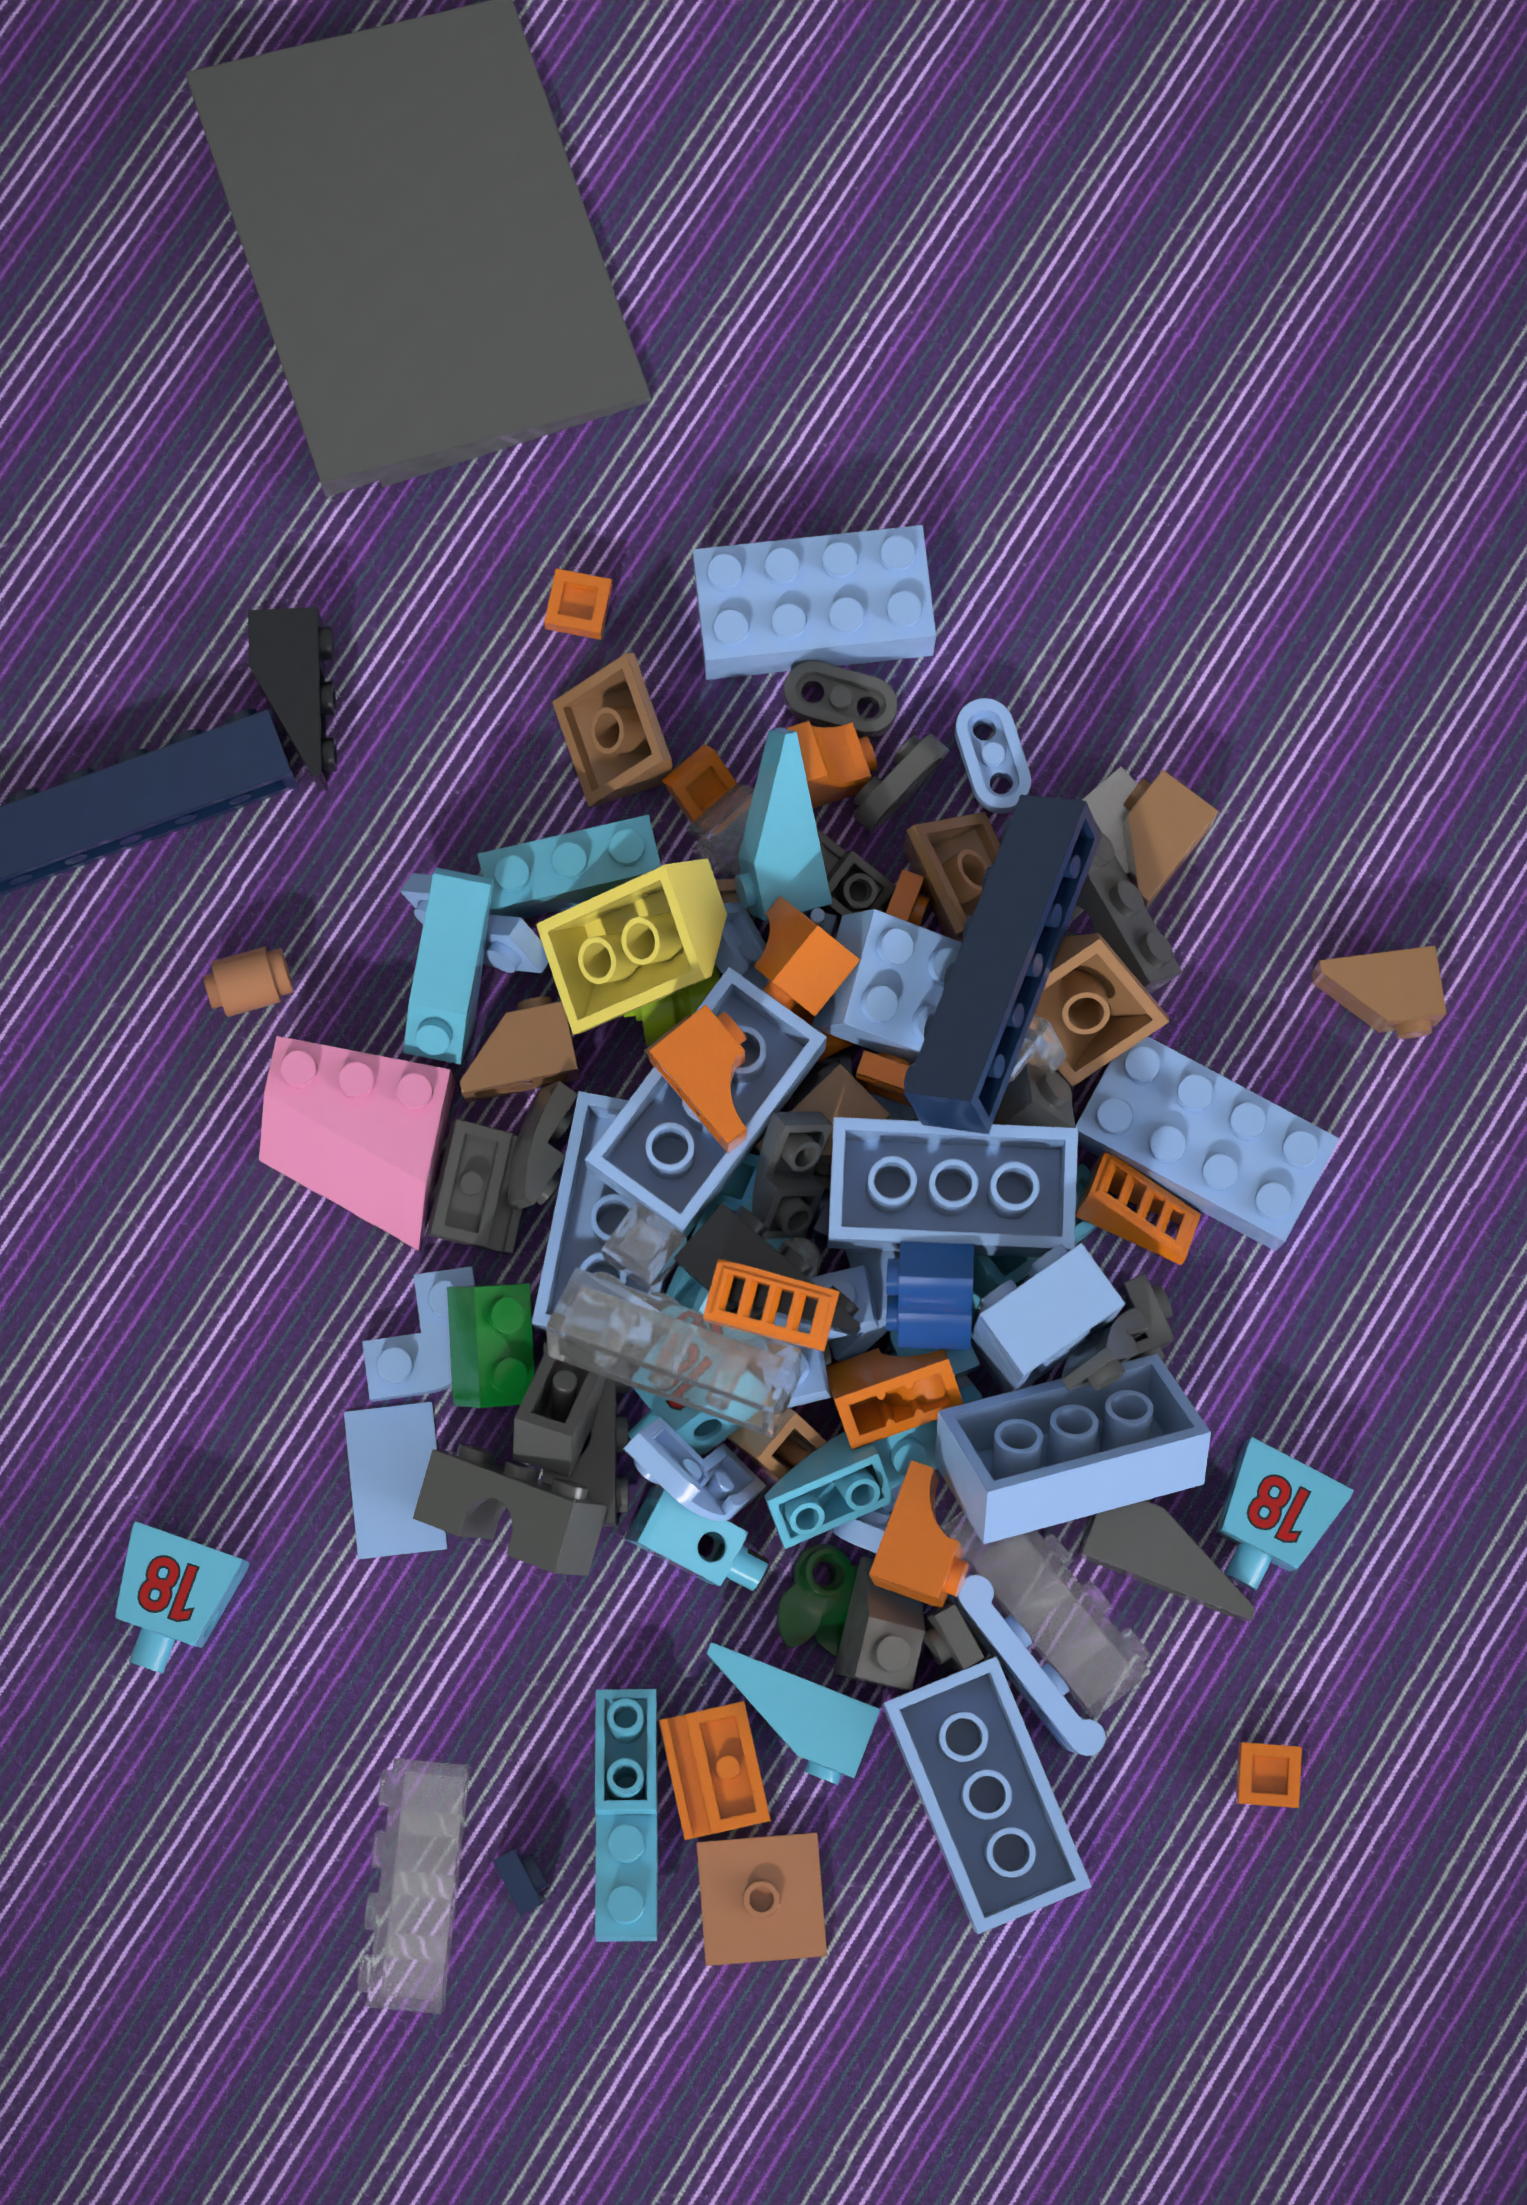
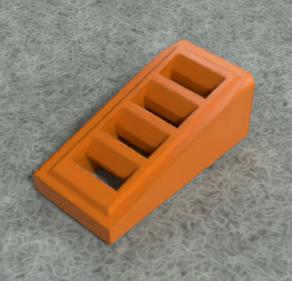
M1104 1151L1090 1172L1075 1216L1182 1265L1186 1260L1201 1214L1123 1160ZM1109 1191L1117 1195L1116 1199L1109 1195L1107 1192ZM1128 1201L1138 1205L1135 1212L1127 1207ZM1149 1211L1158 1214L1155 1225L1146 1220ZM1169 1220L1180 1224L1175 1239L1165 1233Z
M718 1259L703 1319L708 1323L825 1352L840 1292L743 1264ZM733 1279L745 1281L737 1314L725 1311ZM758 1285L769 1287L761 1321L750 1318ZM782 1291L794 1294L785 1327L774 1325ZM806 1297L818 1300L810 1334L798 1331Z

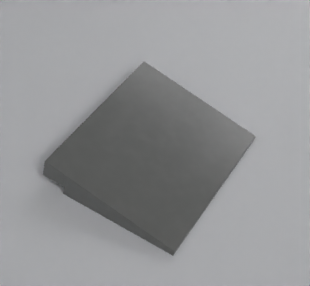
M513 0L485 1L185 72L325 497L376 481L381 482L382 488L651 402L650 393Z

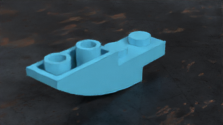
M974 1384L959 1390L964 1404L982 1399ZM937 1420L853 1450L844 1431L798 1463L764 1495L784 1548L792 1547L895 1502L891 1489L903 1483L911 1460L937 1469L934 1463Z
M656 1689L596 1690L595 1939L596 1942L657 1941L658 1769Z

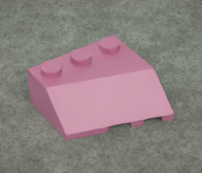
M276 1036L264 1091L259 1161L318 1195L324 1196L354 1213L357 1217L373 1226H377L420 1252L456 1084L451 1069Z

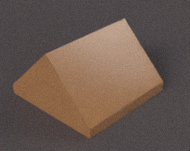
M625 653L552 701L588 807H596L662 785L661 780L673 771L672 760L634 653Z
M985 812L916 824L906 830L903 849L914 873L925 877L923 892L926 897L930 898L929 905L944 936L959 942H963V930L966 919L970 914H974L981 897L984 873L988 866L993 865L1001 846Z
M1099 933L1063 937L1027 1035L1073 1087L1167 1024L1169 1017Z

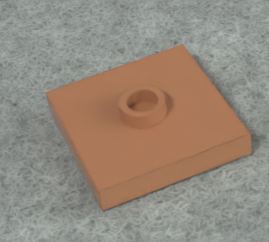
M817 1832L696 1842L706 1966L827 1956Z

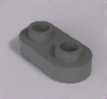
M806 661L795 666L785 680L784 700L792 715L804 722L810 721L811 724L826 728L842 726L853 722L858 737L875 738L887 732L895 721L897 713L895 692L887 682L880 678L819 661ZM815 687L820 689L824 696L819 702L810 703L802 697L803 691L807 688ZM863 703H872L878 708L879 712L873 718H864L859 715L857 708Z
M929 734L923 740L916 735L912 736L893 757L892 761L897 766L883 781L877 776L873 777L856 795L853 802L859 808L854 815V819L871 834L876 832L934 773L947 756L949 749L933 734Z

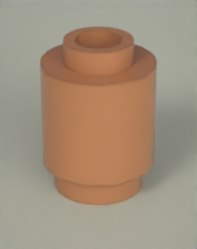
M266 946L213 960L211 961L213 973L203 975L212 1008L223 1007L227 1017L282 1002L281 996L294 993L290 972L282 948L268 951Z

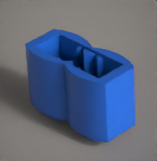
M900 1242V1259L888 1258L886 1331H898V1348L971 1350L974 1244Z

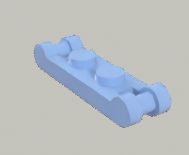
M966 1574L959 1595L955 1597L948 1594L947 1597L950 1603L956 1605L965 1623L992 1658L997 1656L1003 1672L1057 1742L1065 1750L1084 1756L1098 1753L1104 1747L1106 1740L1103 1727L1097 1721L1078 1716L1064 1698V1695L1070 1689L1060 1674L1047 1662L1040 1667L1027 1650V1647L1033 1642L1026 1630L1012 1615L1003 1619L992 1605L994 1591L990 1581L980 1575Z

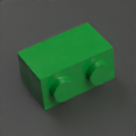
M530 1283L447 1287L453 1406L487 1408L521 1405L534 1377Z

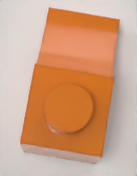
M806 721L787 728L796 731L798 735L813 809L857 795L871 780L870 772L878 769L869 738L863 737L858 739L853 722L837 727L821 728L811 725L810 721Z
M779 896L765 913L770 922L769 938L762 956L754 967L770 980L763 988L768 995L790 1011L799 1003L812 1015L816 1016L859 963L860 959Z
M705 1004L650 1049L649 1057L651 1064L729 1154L747 1139V1128L736 1112L730 1090L735 1070L745 1062V1050L741 1044L747 1038L726 1012L723 1011L716 1017Z
M877 1348L826 1366L830 1391L852 1450L938 1419L939 1410L964 1404L945 1350H937L914 1356H890L882 1354L880 1349Z
M911 1460L869 1575L876 1586L943 1609L948 1594L955 1597L959 1595L968 1571L969 1562L961 1560L963 1550L960 1542L947 1537L936 1521L934 1503L939 1480L935 1469Z

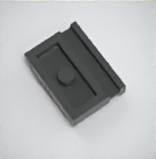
M459 1119L451 1122L426 1232L427 1236L480 1249H489L504 1255L513 1254L522 1209L515 1210L508 1205L507 1194L510 1164L518 1136L510 1132Z

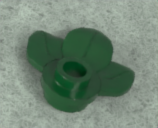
M817 1544L807 1548L799 1555L793 1570L794 1584L779 1599L777 1627L780 1637L787 1648L797 1647L813 1636L815 1642L826 1653L837 1658L858 1566H852L846 1554L833 1545ZM817 1564L824 1565L829 1571L830 1579L825 1586L818 1584L813 1577V1570Z

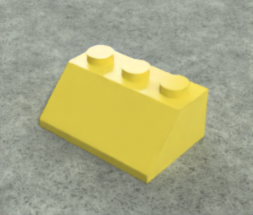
M708 858L665 864L536 924L573 1035L583 1033L712 976L727 912Z

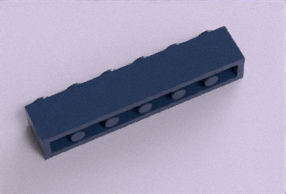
M256 709L242 710L227 717L224 721L225 725L204 733L202 729L187 730L170 739L171 745L151 752L147 749L132 750L120 755L115 760L116 765L96 772L89 768L77 770L65 775L60 780L61 785L41 792L38 789L32 788L10 795L6 799V805L0 806V896L297 788L296 779L269 710L267 709L259 713Z
M1020 795L1012 817L1006 819L1002 828L1001 846L993 865L988 866L984 873L981 897L974 914H970L966 919L961 948L955 963H951L946 970L944 991L935 1013H931L926 1021L924 1042L916 1062L909 1066L905 1075V1096L922 1125L989 1134L1102 837L1086 801Z

